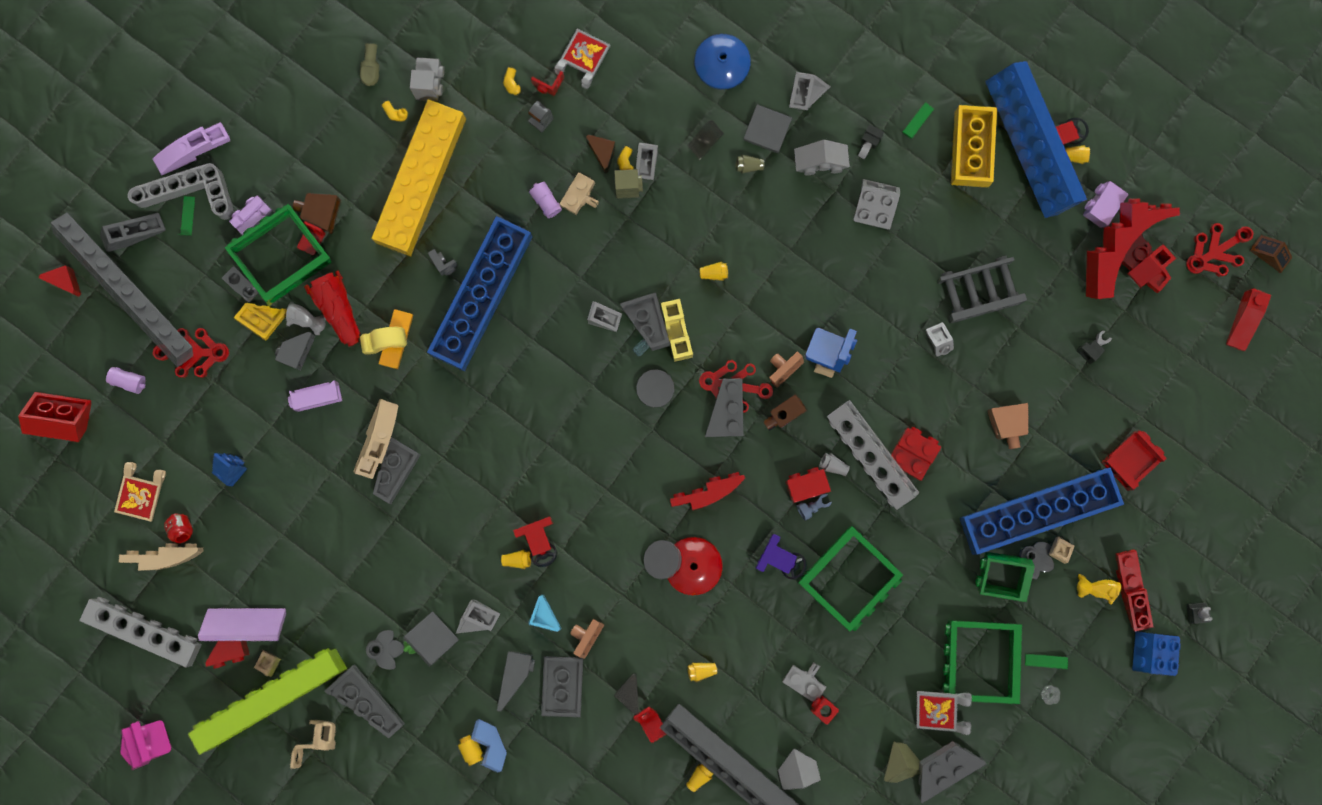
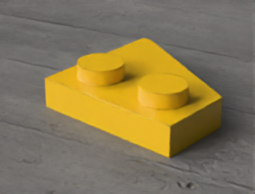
M245 303L234 319L266 341L286 317L287 310Z

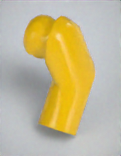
M508 67L503 85L508 93L518 95L521 88L514 81L516 70Z
M624 146L617 160L620 170H633V166L630 165L628 160L633 150L627 146Z

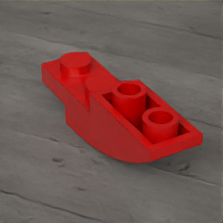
M739 472L728 474V478L722 480L720 476L710 478L709 482L706 483L707 491L700 488L692 490V494L686 496L684 492L674 494V498L670 499L671 507L690 503L692 510H696L713 504L731 493L745 479V476L739 475Z
M1133 549L1115 553L1118 570H1116L1118 582L1121 583L1120 591L1133 631L1152 628L1153 622L1147 590L1143 587L1137 551Z

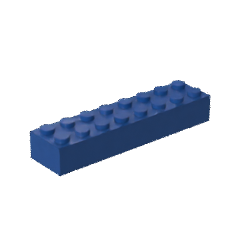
M1027 61L1013 63L986 80L987 87L1044 217L1048 218L1059 215L1087 200Z
M498 216L495 217L427 351L428 354L465 372L532 239L531 232Z
M1110 467L960 517L959 519L972 555H977L1124 505Z

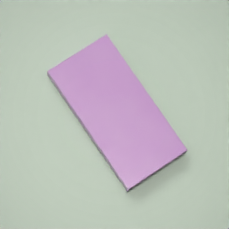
M208 609L198 634L199 641H278L285 620L286 609Z

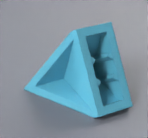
M543 594L538 597L529 625L559 631L562 628Z

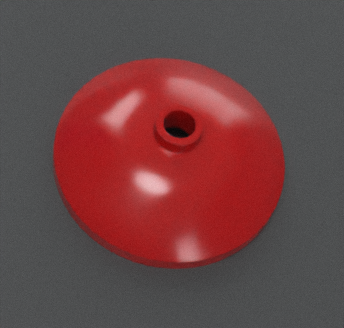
M690 537L678 541L675 546L681 552V567L673 577L668 578V581L677 591L686 595H701L710 591L718 583L722 574V559L718 550L713 544L702 538ZM691 563L697 564L696 570L690 568Z

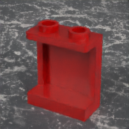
M1140 430L1133 432L1101 462L1106 468L1111 467L1114 477L1127 491L1134 490L1150 471L1160 462H1164L1167 459L1164 456V451L1150 441L1151 438L1146 432H1141Z

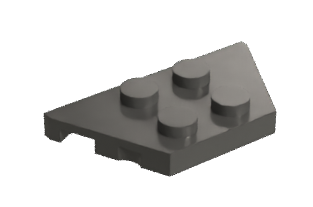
M952 741L919 762V800L924 803L986 765V762L980 756L977 757L968 749L962 748L959 744Z

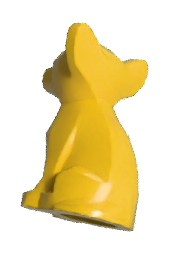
M1082 574L1078 575V597L1083 598L1091 594L1096 598L1107 599L1108 603L1112 605L1120 593V582L1100 580L1091 583Z

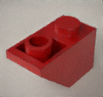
M1162 244L1127 274L1141 288L1172 263L1176 257Z
M218 641L205 663L206 667L213 665L215 669L226 666L225 662L232 660V663L243 661L244 656L250 655L247 642Z

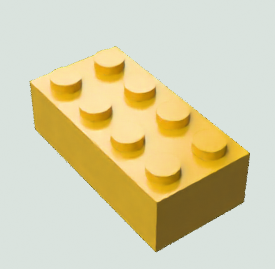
M959 105L954 115L951 185L989 188L994 182L996 107Z

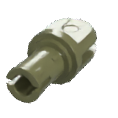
M365 44V60L361 62L360 79L367 86L375 85L379 78V64L376 62V44Z

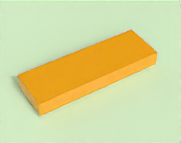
M394 309L389 327L404 328L407 340L414 315ZM390 347L382 350L379 365L398 369L404 347Z

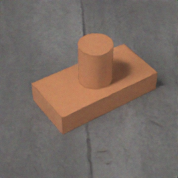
M796 352L786 361L779 354L774 355L770 362L778 370L769 377L771 383L778 388L804 363L803 356Z
M593 619L587 631L575 625L571 635L580 640V643L573 654L585 659L603 629L604 624Z

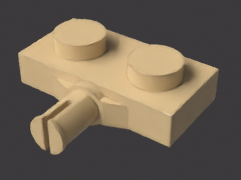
M578 172L560 202V206L575 215L586 203L596 208L599 201L590 197L595 181Z

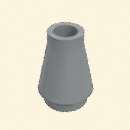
M825 453L819 464V467L823 468L824 471L843 476L847 475L850 468L849 465L831 453Z

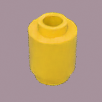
M471 735L460 739L461 743L457 746L464 761L469 766L483 760V752L480 745L471 739Z

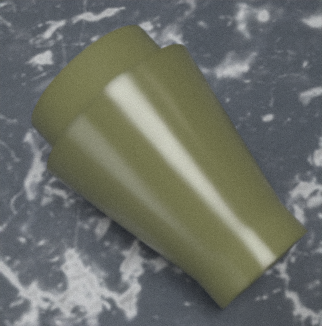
M746 155L737 156L736 171L741 172V174L764 169V159Z

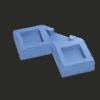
M477 720L471 739L487 746L482 766L495 772H501L506 757V750L496 727L482 720Z

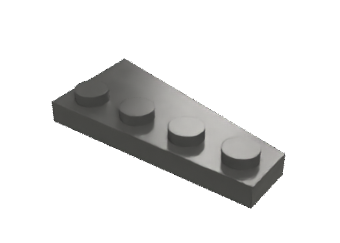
M356 665L351 666L324 691L338 699V702L352 709L353 713L357 716L363 717L369 722L368 724L388 738L405 724Z

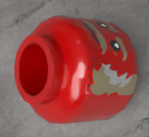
M172 514L164 523V528L170 541L183 543L193 533L190 520L184 514Z

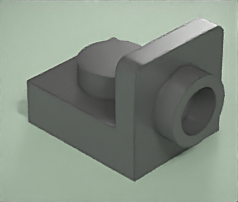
M435 249L428 252L442 276L444 274L450 275L456 270L455 268L458 265L455 260L444 265L446 260L441 252L437 254Z

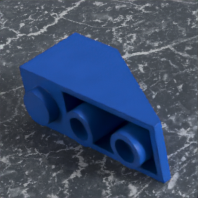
M226 453L214 454L212 474L227 486H233L247 468L243 466L245 462L236 455L232 456Z

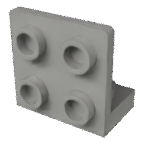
M863 179L854 221L890 229L900 197V188Z

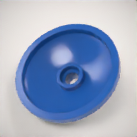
M717 34L707 38L700 44L695 54L696 72L699 78L712 88H733L746 78L750 69L751 60L747 47L741 40L732 35ZM725 55L726 59L722 60L720 56Z

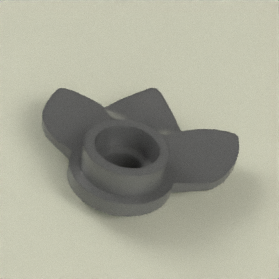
M1037 542L1033 546L1024 547L1019 553V557L1029 558L1028 555L1031 553L1030 559H1032L1035 565L1033 579L1039 577L1040 571L1049 572L1054 569V562L1048 555L1052 546L1048 543Z
M392 630L382 631L378 634L376 640L369 642L366 647L368 657L376 660L379 667L389 670L396 668L394 658L404 652V645L397 640H393L394 632ZM374 646L379 647L380 650L378 653H374Z

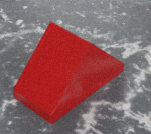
M66 265L40 274L38 277L78 297L81 295L74 270Z

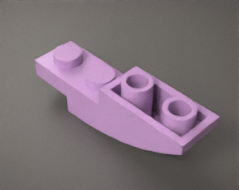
M221 122L205 130L203 127H200L164 148L153 158V161L161 175H164L197 160L196 156L229 142L230 138Z

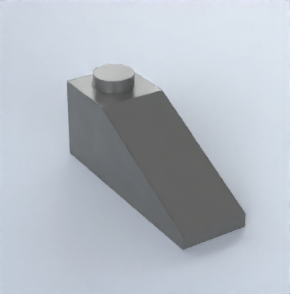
M159 213L102 226L100 237L106 252L138 243L162 233L166 229Z
M514 651L508 652L497 711H502L528 677L530 671L533 672L535 660H532L533 655Z

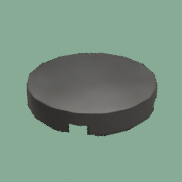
M658 369L645 372L639 378L636 386L640 401L646 406L653 408L668 404L674 394V382L666 372Z
M656 541L645 552V568L654 578H671L681 567V552L672 542Z

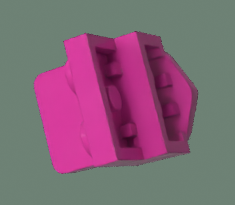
M156 721L143 726L136 722L131 724L129 728L121 730V756L131 766L132 770L147 765L150 760L171 751V745L162 721Z

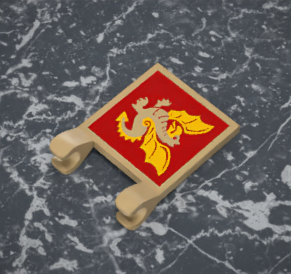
M126 462L114 512L152 522L166 471L155 470L152 482L133 477L137 464Z

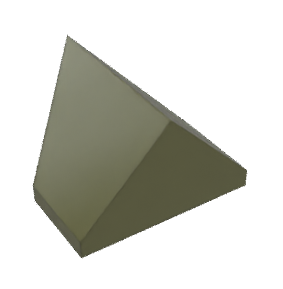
M893 742L884 781L898 783L920 774V760L907 744Z

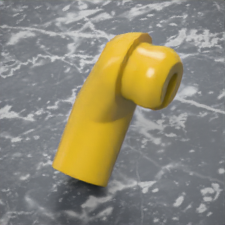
M386 101L381 105L390 120L402 122L407 119L408 112L406 109H394L390 101Z

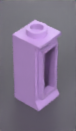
M336 381L295 390V392L289 391L290 397H288L290 408L297 412L342 401L339 383Z

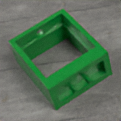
M986 551L984 558L981 557L980 576L977 575L975 586L978 588L980 595L1027 602L1035 568L1032 559ZM997 562L1021 566L1017 589L986 584L990 563Z

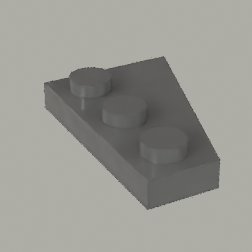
M656 292L620 303V306L652 351L671 345Z
M723 378L705 437L744 436L742 378Z
M391 437L381 469L378 471L373 494L388 504H392L421 454Z

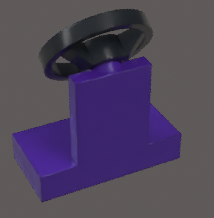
M772 534L755 569L764 572L767 564H770L781 570L783 575L790 580L801 578L807 569L805 557L799 553H789L778 547L777 544L781 537ZM804 562L803 570L796 576L795 571L799 569V564Z

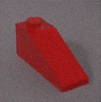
M1254 288L1244 292L1226 345L1241 351L1247 349L1266 312L1271 298L1270 294Z

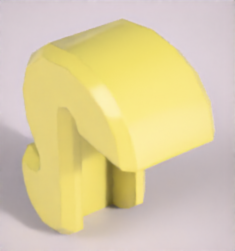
M385 327L375 329L369 334H362L360 336L362 353L375 354L390 347H405L407 345L405 329L402 327Z

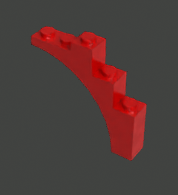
M1130 198L1128 202L1120 203V223H1112V226L1104 227L1103 247H1095V251H1087L1086 297L1095 299L1113 298L1120 265L1133 242L1153 224L1169 217L1179 216L1180 208L1172 207L1170 203H1162L1160 207H1156V205H1148L1147 202H1140V198Z

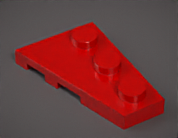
M1142 234L1133 242L1121 263L1130 271L1153 252L1149 242H1146ZM1164 269L1147 282L1146 285L1156 293H1159L1171 279V276Z

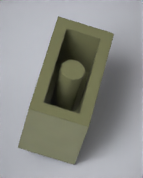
M638 169L615 170L617 199L639 197V191H643L642 175H638Z

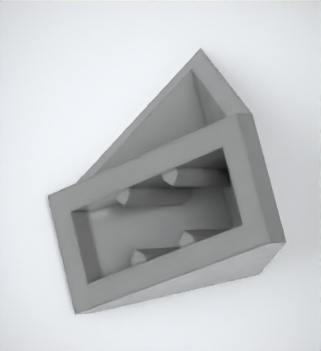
M796 72L789 107L808 110L830 86L816 75Z
M475 599L471 600L461 617L456 634L482 630L491 631L500 613Z
M793 749L778 770L783 790L805 788L821 780L816 760Z

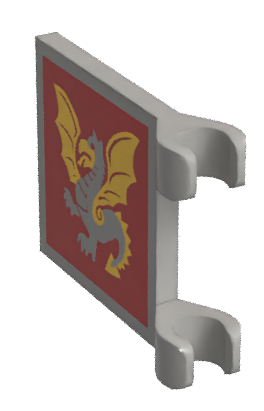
M577 29L564 54L556 64L555 73L558 75L560 71L564 72L566 65L586 73L582 79V87L588 89L610 48V44Z
M917 691V728L956 731L969 735L971 723L969 721L957 722V703L963 706H970L972 695L970 693L947 694Z

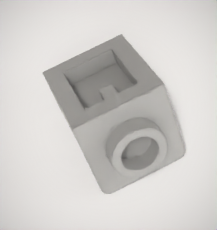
M943 322L926 329V335L934 347L936 356L946 355L954 349L953 338Z

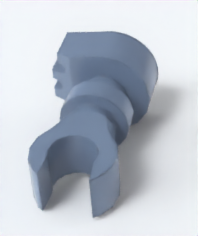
M828 494L820 495L817 501L814 503L810 502L809 506L805 503L797 505L796 508L801 517L806 521L812 517V512L816 513L819 508L829 507L832 501L827 504L822 503V498Z

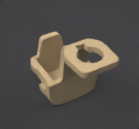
M310 720L309 724L316 725L313 744H301L294 747L290 768L301 767L303 748L335 749V724L333 722ZM322 726H325V728H324L323 740H322V739H321Z

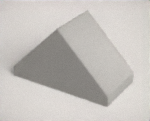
M639 143L636 169H638V175H642L643 179L654 180L658 145Z
M593 301L587 321L588 324L617 332L622 314Z

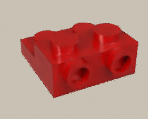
M915 427L911 429L906 428L891 455L905 473L922 481L928 468L940 451L941 446L938 445L939 441L929 436L927 439L921 436L922 431Z

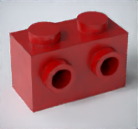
M816 467L807 470L808 474L801 476L800 473L789 476L790 480L785 482L792 503L831 491L824 469L819 470Z

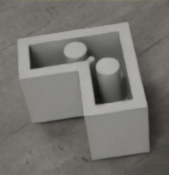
M416 59V69L411 71L410 89L416 100L428 101L429 99L438 102L439 96H442L443 86L440 84L441 77H444V66L441 65L439 59Z
M821 140L794 149L796 171L803 172L804 175L816 174L815 171L830 170L831 173H840L842 169L850 167L848 145Z

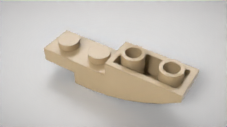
M379 399L366 432V441L353 470L355 474L373 479L378 464H382L392 435L398 410L397 404Z
M166 543V546L159 547L158 551H146V555H139V551H127L126 555H119V563H138V571L165 569L195 558L203 552V548H197V544H185V548H180L178 544Z

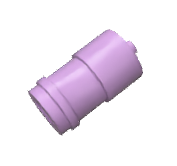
M545 182L535 183L529 193L535 202L539 204L547 218L554 217L562 210L560 204L557 203Z
M111 367L107 373L106 382L112 386H118L136 394H139L145 388L144 376L127 372L117 367Z

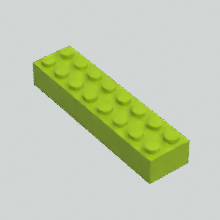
M328 648L316 653L314 660L311 658L296 665L298 667L297 670L294 668L279 675L280 680L277 678L262 685L263 690L260 688L245 695L246 700L244 698L239 701L237 700L227 706L229 710L218 711L210 716L211 720L207 719L193 726L194 730L188 733L199 755L219 746L347 670L338 651Z

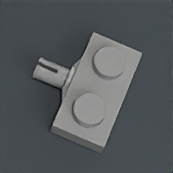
M813 662L808 672L792 665L783 679V683L812 702L817 697L820 698L826 689V686L820 683L814 676L820 668L815 662Z

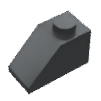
M306 332L282 342V345L278 346L275 352V360L301 371L316 336Z

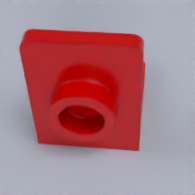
M562 71L559 72L552 86L534 77L531 78V82L541 93H549L555 96L564 79V73Z
M305 221L304 225L317 242L321 244L325 232L321 228ZM303 235L297 248L314 256L316 253L315 249Z
M823 695L813 701L811 704L812 708L810 709L825 724H829L839 712V709ZM825 705L831 708V714L828 717H824L820 713V710Z
M651 707L646 708L633 717L635 721L641 724L651 743L666 735L660 729L662 725L660 717Z

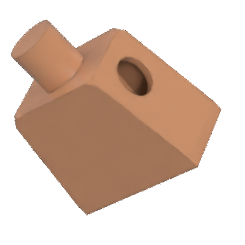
M1028 403L987 410L996 438L998 440L1007 438L1009 449L1021 448L1019 436L1028 435Z

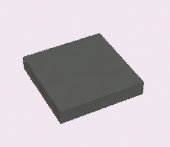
M757 105L743 140L779 153L792 117Z
M431 612L403 637L429 667L459 640L434 612Z

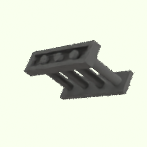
M1002 256L993 263L954 274L952 271L941 274L942 277L937 280V283H946L954 309L952 310L953 313L948 316L950 324L1023 304L1027 301L1025 293L1019 295L1015 291L1008 265L1014 261V257L1007 258V256ZM998 267L1001 269L1008 291L1007 298L1002 300L997 296L989 271ZM980 272L983 274L990 297L989 303L982 305V302H979L971 276ZM963 277L972 303L970 305L971 308L966 310L960 305L953 280Z

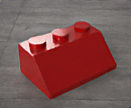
M35 392L18 415L22 434L79 442L87 430L92 404L91 400Z

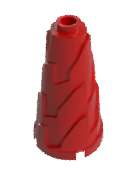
M339 271L335 272V277L331 272L310 282L312 284L311 288L308 284L304 288L327 322L332 326L340 341L344 345L348 344L350 347L359 343L360 331L352 313L346 288L342 281L343 278Z

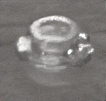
M1048 685L1041 692L1042 699L1048 705L1056 704L1060 700V690L1057 687Z

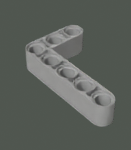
M210 163L133 187L128 192L129 201L140 208H145L205 188L214 214L226 220L231 218L234 213L223 173ZM215 171V175L209 178V173ZM197 176L196 182L191 184V179ZM176 182H179L178 187L176 189H173V185ZM161 188L160 193L155 195L156 189ZM217 188H220V193L218 195H214V191ZM142 194L141 200L137 201V196ZM226 206V210L223 213H219L220 208Z

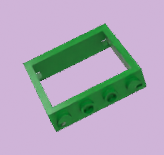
M289 204L282 208H277L270 217L262 218L257 226L246 229L243 232L244 235L238 239H232V242L225 247L228 254L268 306L332 263L329 256ZM290 217L319 256L266 293L236 253Z
M850 526L797 583L847 631L851 632L852 629L856 631L862 625L861 620L865 616L869 617L876 608L874 606L878 602L882 603L889 596L887 592L892 587L895 589L902 582L900 578L903 574L855 528ZM854 537L893 576L860 612L848 622L809 583L846 543Z
M948 620L944 630V634L947 636V644H944V656H947L946 664L943 665V675H946V683H943L942 687L943 693L955 694L957 627L1010 630L1008 697L972 695L971 702L1020 704L1022 624Z

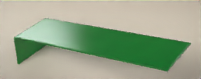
M925 102L902 133L912 139L934 108Z
M184 196L181 232L178 235L192 236L195 197Z
M1026 654L1025 666L1068 669V657Z

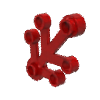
M1215 223L1210 227L1212 236L1208 253L1202 256L1204 243L1208 240L1207 235L1199 233L1194 237L1196 247L1194 255L1187 259V269L1194 274L1205 270L1214 272L1218 277L1227 275L1229 269L1226 265L1217 266L1207 262L1211 259L1231 263L1233 267L1243 265V256H1234L1223 252L1239 242L1246 243L1250 241L1254 235L1253 230L1250 227L1244 226L1236 231V236L1218 246L1223 226L1220 223ZM1215 226L1219 228V232L1214 230ZM1240 233L1245 234V239L1241 237ZM1199 236L1203 237V242L1199 241ZM1235 258L1240 260V264L1235 262ZM1194 261L1198 263L1197 268L1193 266ZM1219 268L1224 269V274L1219 272Z
M180 328L177 330L179 333L185 332L184 338L193 349V357L175 369L177 377H187L188 370L199 359L209 357L201 366H197L194 369L195 376L204 378L207 375V370L215 362H223L229 357V348L223 343H215L208 336V332L205 329L198 328L195 331V337L203 340L210 349H202L189 336V332L186 329ZM201 331H204L203 337H199ZM156 346L153 349V356L161 361L167 360L168 357L166 355L161 357L160 353L162 350ZM219 350L223 351V354L221 356L217 355V352ZM180 369H184L183 375H179ZM199 369H203L202 375L198 374Z
M728 360L716 372H704L699 379L700 386L704 390H711L717 399L718 387L721 386L723 380L719 378L727 372L735 371L737 363L734 360ZM728 363H734L735 367L733 369H729L727 367ZM748 363L744 369L731 378L743 379L748 375H753L756 372V367L754 364ZM752 366L754 370L749 373L746 371V368ZM711 378L713 382L708 385L705 383V380ZM742 383L743 391L759 394L763 399H768L773 394V388L768 383H762L760 386ZM767 388L769 393L767 395L762 394V389ZM743 400V403L747 405V408L743 410V413L748 411L749 405Z

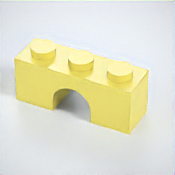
M680 299L661 303L674 362L693 358Z

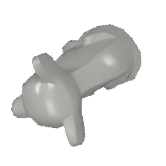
M294 302L289 303L286 312V325L297 324L301 327H310L315 335H320V332L326 326L324 315L313 317L304 307L294 304Z

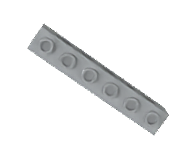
M850 400L827 416L829 424L832 428L837 429L841 440L846 445H849L853 456L860 460L864 471L869 476H872L876 487L884 492L888 503L892 507H895L897 510L919 494V491ZM845 420L852 424L851 429L846 427ZM857 436L863 439V444L858 443ZM868 452L874 453L875 459H871L868 456ZM880 467L886 469L887 475H883L880 472ZM891 483L897 484L899 490H894L891 487Z
M105 598L89 599L80 618L81 622L184 667L193 665L202 645L196 642V638L189 635L185 637L179 635V631L174 628L161 627L162 623L158 621H147L143 619L144 615L136 612L131 614L126 611L127 608L115 604L113 606L108 604L109 600ZM106 610L109 612L110 615L108 620H105L104 618V612ZM123 618L127 620V626L125 628H123L121 625V621ZM140 626H143L145 629L143 636L139 634ZM158 634H161L163 637L161 643H158L156 640ZM176 641L180 643L179 651H176L174 649V643Z

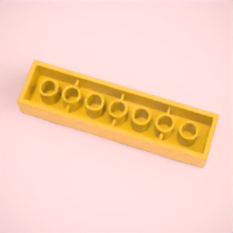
M428 99L371 238L376 244L408 256L412 255L466 121L463 112Z

